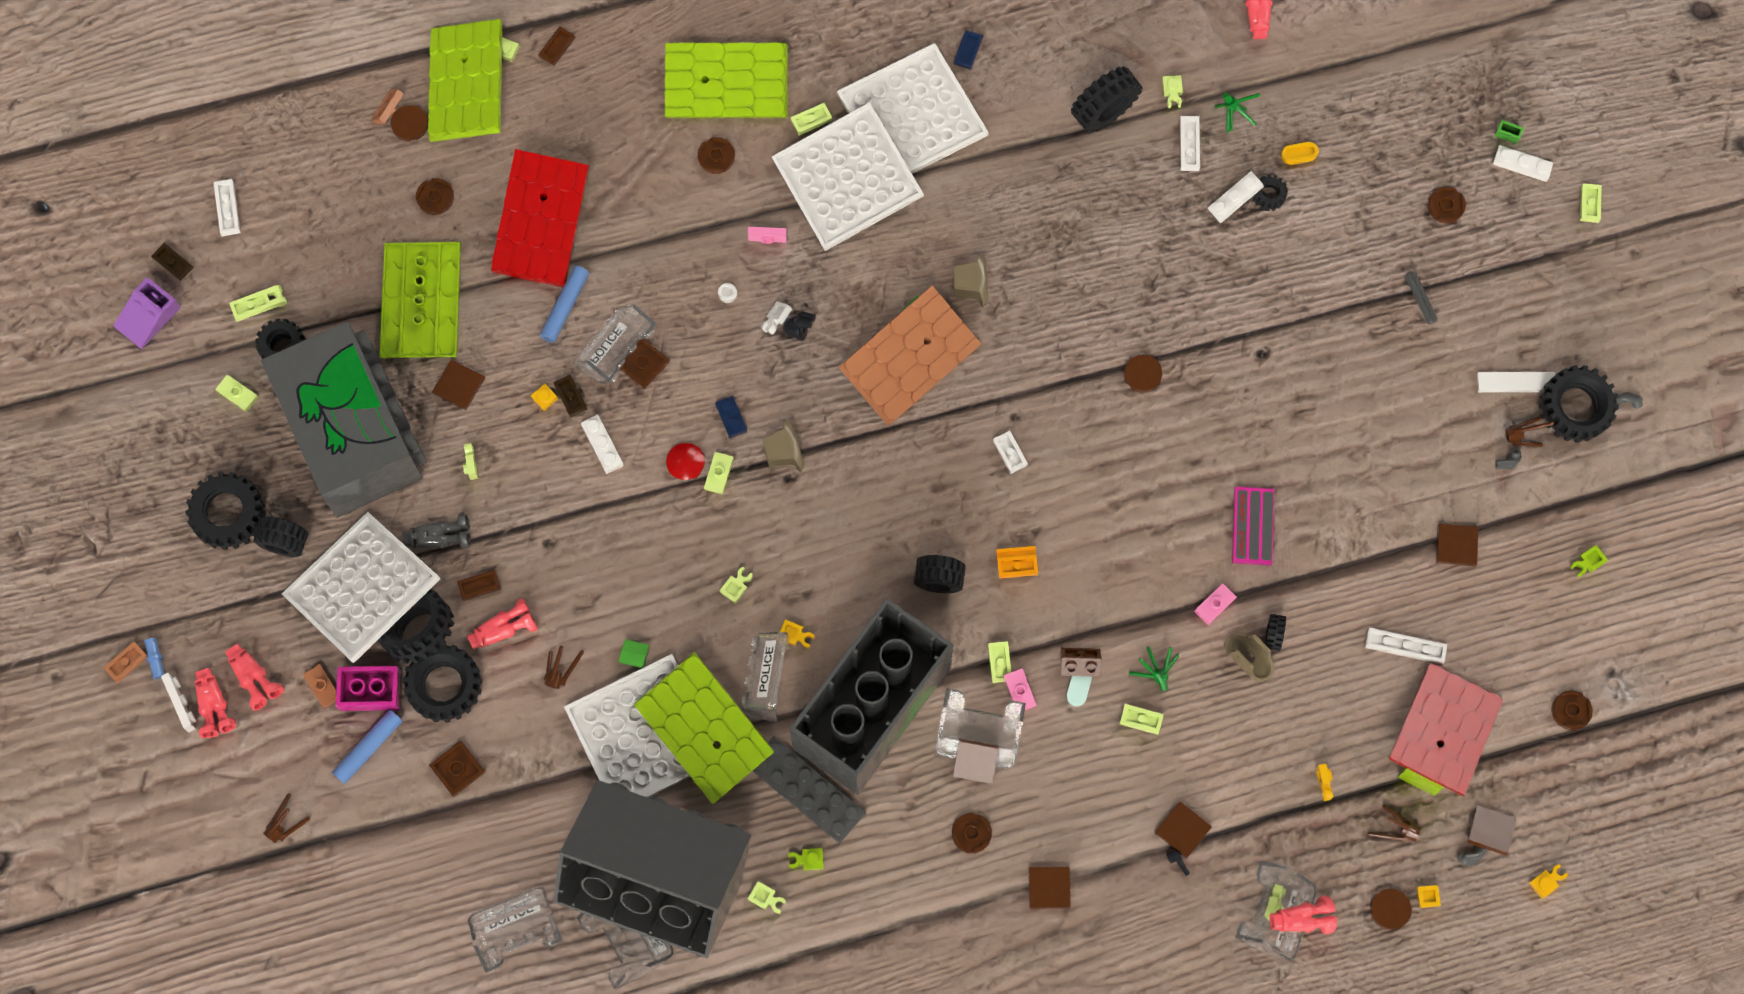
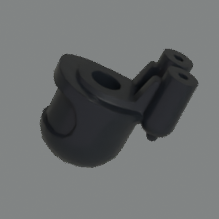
M802 311L797 316L787 317L782 327L784 334L799 341H804L808 328L812 327V322L816 319V314Z

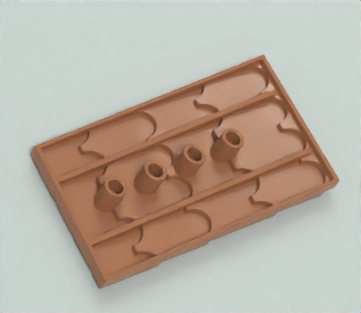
M932 285L838 368L888 426L969 356L981 343Z

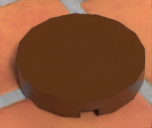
M405 105L394 112L391 118V128L394 135L400 140L406 142L418 140L426 134L428 118L420 107Z
M713 137L700 145L698 161L705 171L711 174H720L732 167L735 161V151L728 140Z
M432 178V180L422 182L418 187L416 200L420 209L425 213L439 215L446 212L452 206L454 193L449 183L445 180Z
M1445 186L1436 189L1428 199L1427 208L1429 214L1440 223L1449 224L1456 222L1462 217L1466 209V201L1457 189Z
M1137 355L1131 358L1124 370L1125 382L1132 390L1140 393L1150 392L1160 384L1163 375L1159 362L1148 355Z
M1570 690L1561 693L1555 698L1552 703L1551 712L1553 719L1560 727L1575 731L1582 729L1590 722L1593 708L1589 699L1583 696L1584 694Z
M967 813L960 816L952 828V839L955 846L967 854H976L983 851L989 845L992 838V828L989 822L979 814Z
M1382 890L1374 896L1370 904L1372 919L1378 926L1386 930L1400 929L1408 923L1411 917L1412 907L1410 900L1399 890Z

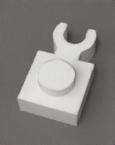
M776 301L766 316L768 320L762 324L761 329L773 335L777 325L783 324L792 308L787 304Z

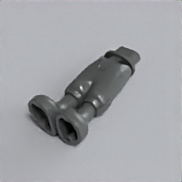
M459 513L457 521L448 524L445 521H438L410 528V531H403V544L413 548H445L450 544H460L462 548H468L471 545V537L468 532L470 531L467 513ZM461 531L456 535H445L449 532Z

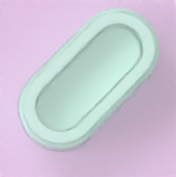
M1071 677L1067 692V701L1070 705L1078 707L1085 703L1092 677Z

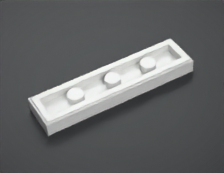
M1478 372L1476 374L1478 393L1543 392L1544 385L1555 376V372Z
M1369 627L1365 648L1443 665L1447 644Z

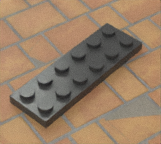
M773 736L768 743L773 748L774 753L752 772L837 843L841 844L866 812Z

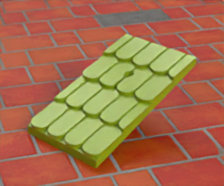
M501 19L431 28L428 138L430 142L501 133Z
M754 42L665 43L666 118H788V44Z
M461 242L384 243L379 358L457 357ZM420 277L423 278V283H422V284H420V283L418 282V279H419Z
M695 651L634 703L640 714L712 804L717 802L774 753L773 748ZM714 741H719L720 744L715 745Z

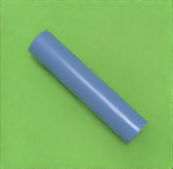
M580 266L573 267L539 334L542 339L555 343L590 274L586 269Z
M389 709L331 773L346 784L403 721Z

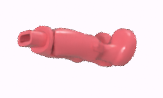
M1246 0L1245 5L1248 12L1250 31L1253 32V39L1268 38L1267 32L1270 30L1272 0Z
M520 598L510 611L498 612L496 616L481 624L477 629L475 628L473 633L467 635V638L474 650L480 646L483 648L503 639L511 638L518 629L527 628L529 631L535 632L538 630V627L530 614L525 600ZM519 615H523L518 620L512 623H508L511 619Z
M239 644L232 646L225 652L229 658L228 662L239 680V685L244 689H248L250 693V707L253 711L260 710L267 704L266 697L256 687L254 680L259 682L270 699H275L283 693V686L269 681L266 678L265 668L261 667L247 650L242 649Z
M210 668L195 672L196 680L194 683L199 706L198 712L205 719V725L199 729V736L201 738H212L219 735L213 711L217 713L220 732L228 733L236 728V722L233 718H228L225 713L227 701L223 698L216 677L211 674Z
M1320 896L1316 901V905L1303 902L1301 905L1277 910L1276 913L1269 915L1271 929L1279 930L1280 932L1305 931L1310 933L1319 927L1322 933L1331 934L1337 926V918L1330 915L1321 918H1312V916L1315 914L1334 913L1335 905L1329 896Z

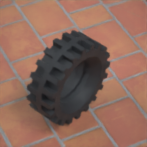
M1125 66L1122 68L1117 67L1116 70L1112 69L1108 74L1101 75L1100 79L1093 81L1089 88L1083 90L1084 93L1079 95L1077 101L1073 103L1071 114L1087 133H1093L1095 130L1099 131L1102 127H1107L1112 121L1115 122L1120 115L1125 114V111L1133 106L1132 103L1138 100V95L1142 93L1143 87Z
M1574 365L1569 369L1561 370L1544 385V391L1539 396L1542 399L1539 409H1543V414L1540 416L1542 420L1546 419L1548 422H1554V425L1547 426V428L1552 427L1555 430V436L1558 437L1561 434L1564 436L1565 441L1574 439L1575 443H1579L1582 440L1589 441L1611 426V422L1616 419L1615 411L1619 409V404H1615V400L1619 398L1618 393L1613 394L1614 384L1608 385L1605 381L1608 377L1606 375L1599 376L1598 369L1595 368L1591 371L1588 370L1586 365L1581 368ZM1579 388L1591 397L1594 403V411L1588 420L1583 422L1574 421L1563 412L1561 398L1566 390Z
M218 472L217 477L209 475L207 476L208 481L204 483L200 480L198 482L200 487L197 490L192 489L190 493L193 496L186 501L189 508L185 510V513L189 518L187 522L193 529L192 531L205 544H209L215 549L221 547L223 550H228V547L231 546L237 549L240 543L244 542L245 545L250 543L248 539L251 536H255L260 519L266 516L263 510L265 503L255 486L250 481H247L244 476H236L233 472H230L229 475ZM223 493L236 495L242 503V513L239 519L228 526L212 524L207 515L210 502L216 496Z
M430 589L377 641L398 662L401 660L404 664H408L411 660L415 664L419 662V658L427 660L430 653H438L437 648L447 643L444 639L452 634L449 627L454 626V622L451 619L454 617V614L435 590L432 591ZM420 615H431L427 626L419 634L411 639H402L404 629L411 620Z
M453 644L452 646L441 645L437 648L438 653L434 654L432 652L428 655L429 659L419 658L418 663L414 664L411 662L410 666L405 667L406 675L403 677L402 682L404 683L405 688L403 690L408 702L417 713H420L426 719H432L434 722L444 720L447 723L453 718L460 719V715L465 712L468 714L471 711L470 707L473 704H477L478 694L482 692L480 688L482 678L478 666L464 649L461 650ZM441 666L455 669L460 674L462 680L458 694L447 701H436L430 698L425 689V682L429 673Z

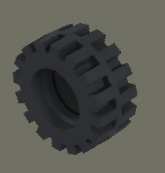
M1271 174L1267 175V177L1264 175L1259 179L1264 187L1253 196V201H1256V206L1260 205L1262 210L1266 208V211L1270 209L1275 211L1276 208L1279 209L1284 204L1288 194V187H1286L1287 184L1285 182H1282L1283 179L1281 177L1277 179L1276 175L1274 177H1271ZM1266 187L1273 188L1277 191L1278 196L1267 198L1263 195L1262 190Z
M1270 614L1265 645L1270 650L1281 651L1286 616Z

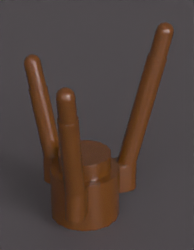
M1536 417L1517 425H1511L1505 429L1507 442H1513V446L1543 447L1542 443L1521 441V439H1524V432L1552 426L1554 422L1522 428L1541 420V417Z
M563 646L559 647L553 670H551L553 652L549 651L544 685L555 689H560L561 685L565 686L568 677L584 654L583 650L575 658L564 677H562L563 673L557 671Z
M290 793L286 795L271 822L263 832L274 843L278 840L283 842L288 835L310 820V817H307L283 833L285 829L280 824L290 809L287 808L281 816L280 814L291 797Z
M1383 805V809L1401 820L1399 821L1393 817L1388 818V820L1402 827L1400 834L1403 836L1374 832L1367 833L1368 836L1409 843L1410 840L1416 842L1421 827L1415 825L1416 823L1406 819L1393 809Z

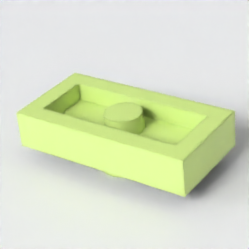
M822 103L791 117V122L800 136L832 122V116L825 103Z
M1582 184L1580 221L1600 222L1602 185Z
M226 375L215 389L219 394L245 412H248L259 398L255 393L229 375Z
M718 452L714 453L704 490L719 494L724 493L734 460L733 456Z
M1008 641L988 643L992 683L1005 682L1003 675L1011 672Z
M1125 704L1120 725L1158 735L1164 714Z

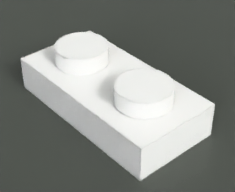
M1010 431L993 439V443L1010 474L1028 466Z

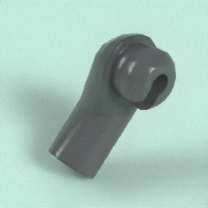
M1630 392L1618 395L1619 398L1615 400V404L1619 405L1626 402L1632 403V407L1635 409L1643 406V398Z
M1516 448L1512 449L1506 460H1495L1496 470L1515 468L1522 458L1521 451Z
M1477 846L1473 853H1459L1457 860L1463 866H1475L1480 862L1487 849Z

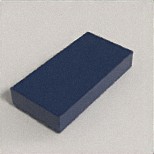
M965 30L954 65L972 69L983 40V35Z

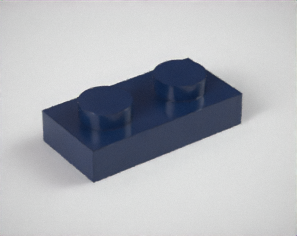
M733 396L715 402L729 439L747 432Z

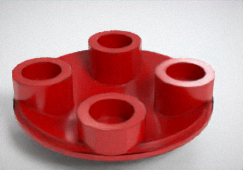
M681 443L674 446L666 458V466L670 475L680 480L698 478L705 465L703 452L699 447L691 443Z

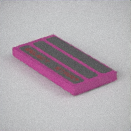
M1234 488L1232 563L1272 566L1274 489Z

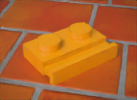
M1035 546L996 549L999 579L1038 575Z

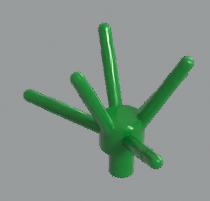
M1228 92L1222 95L1225 102L1215 105V108L1226 107L1227 133L1233 131V112L1235 111L1242 114L1254 126L1257 124L1244 112L1247 108L1239 103L1259 97L1260 93L1237 100L1235 97H1231Z
M1147 646L1146 649L1155 670L1142 658H1139V662L1151 674L1130 671L1129 674L1153 678L1155 683H1159L1161 691L1169 689L1166 682L1169 679L1167 672L1179 658V654H1176L1170 661L1172 647H1169L1164 668H1159L1150 647Z

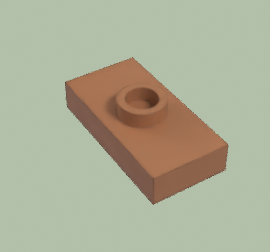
M399 89L389 90L371 118V121L375 124H385L389 116L396 111V105L403 96V93Z
M134 641L110 661L104 669L116 683H119L145 661L148 656Z
M320 664L303 674L324 709L336 702V688Z

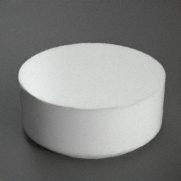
M731 283L722 284L718 289L719 299L724 303L735 301L737 298L736 287Z

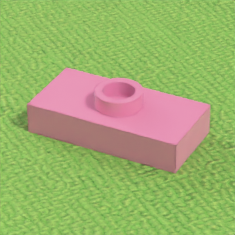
M748 227L749 241H760L764 244H771L773 242L786 243L787 231L786 228Z
M1221 584L1194 612L1209 625L1237 597L1224 584Z
M1023 668L1003 675L1017 713L1036 706Z

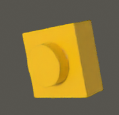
M546 384L542 385L531 395L533 401L543 411L558 400V397Z
M1438 885L1416 888L1419 908L1441 906Z

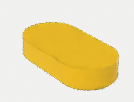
M1313 142L1288 145L1283 148L1281 159L1287 165L1310 162L1316 159L1319 149Z

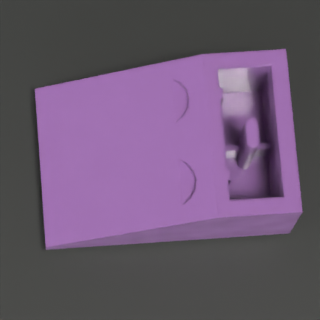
M147 277L134 290L113 326L139 348L143 349L181 307L172 296Z

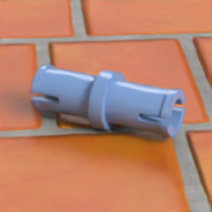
M149 638L144 640L148 655L146 658L147 663H150L152 678L160 679L165 674L162 665L163 656L159 652L157 638Z

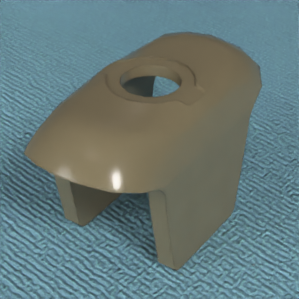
M979 254L976 262L954 267L953 288L954 297L977 300L983 308L988 301L986 260Z
M785 419L782 430L763 438L767 462L770 468L794 466L801 472L804 467V460L793 425Z
M1236 632L1226 639L1224 643L1225 651L1253 680L1261 683L1272 676L1275 666L1271 659V650L1255 634L1247 635L1244 632ZM1245 653H1252L1255 658L1254 662L1250 663L1243 655Z

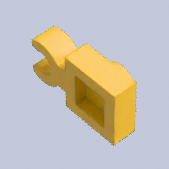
M785 619L777 639L796 646L797 642H801L804 648L810 649L811 645L806 643L805 639H814L815 635L811 632L802 633L804 629L802 626Z
M1320 764L1315 768L1319 787L1321 788L1323 801L1332 800L1334 798L1330 787L1332 772L1330 768L1327 769L1326 764Z
M1560 864L1552 868L1551 874L1545 870L1529 882L1542 899L1559 887L1556 881H1561L1568 876L1567 873L1562 876L1557 874V869L1561 867Z

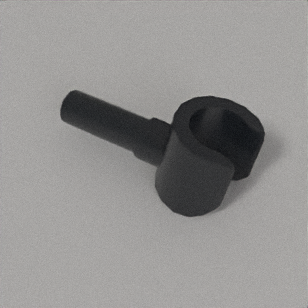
M1178 851L1167 853L1170 863L1177 862L1186 876L1190 874L1182 863Z

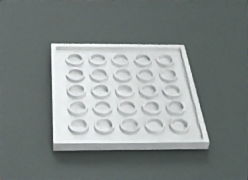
M935 43L837 91V95L848 114L869 102L871 103L911 173L989 135L988 130Z
M870 102L772 156L774 163L825 251L924 196Z
M367 512L294 581L282 595L354 663L440 580V577Z
M672 654L564 706L600 781L608 784L613 782L620 783L633 793L649 797L691 777L634 705L639 698L678 666Z

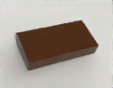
M559 26L539 53V57L555 66L574 41L575 35Z
M495 569L457 581L463 601L501 589Z

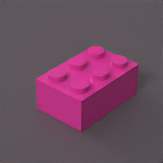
M398 666L338 667L336 707L340 711H389V709L391 711H399L402 671Z

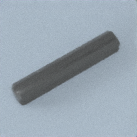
M1416 272L1407 274L1406 280L1427 324H1434L1438 318Z

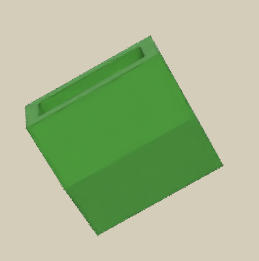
M1501 120L1494 136L1517 144L1524 128Z
M625 639L618 662L644 668L649 653V645Z

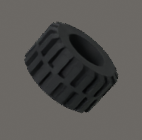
M278 318L275 319V322L270 320L268 321L269 325L261 327L262 332L258 331L257 336L259 338L255 339V343L257 344L258 354L264 359L278 353L272 351L275 342L281 338L291 339L289 347L307 339L295 322H289L288 319L281 321Z
M266 516L260 519L253 541L259 547L269 552L287 557H299L302 554L308 531L294 522L278 517Z
M943 555L918 557L914 584L921 589L935 593L948 594L962 591L966 565L958 559Z

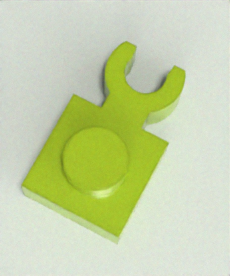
M1595 545L1580 555L1581 561L1574 562L1570 568L1579 567L1581 572L1577 574V577H1581L1586 573L1587 569L1592 573L1605 564L1608 559L1598 546Z
M822 848L802 849V855L794 852L788 854L789 858L794 857L797 860L795 864H789L790 869H796L803 865V871L824 870Z

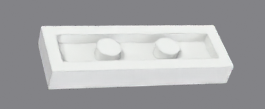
M1181 116L1180 171H1199V116Z
M1499 145L1493 165L1547 182L1553 162Z
M1251 171L1211 204L1208 210L1222 223L1260 191L1264 185Z
M229 179L213 182L221 236L241 233L234 181Z
M596 415L581 422V426L605 473L608 474L624 466L600 417Z
M169 673L162 675L161 678L183 728L187 732L196 730L194 725L196 719L191 711L188 712L186 705H189L185 695H181L178 689L181 687L178 678L173 677Z

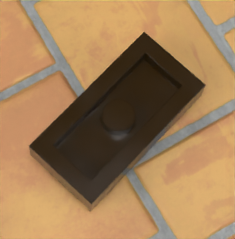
M165 243L151 256L153 260L179 281L193 269L190 263Z
M571 374L553 382L570 417L587 410V406Z

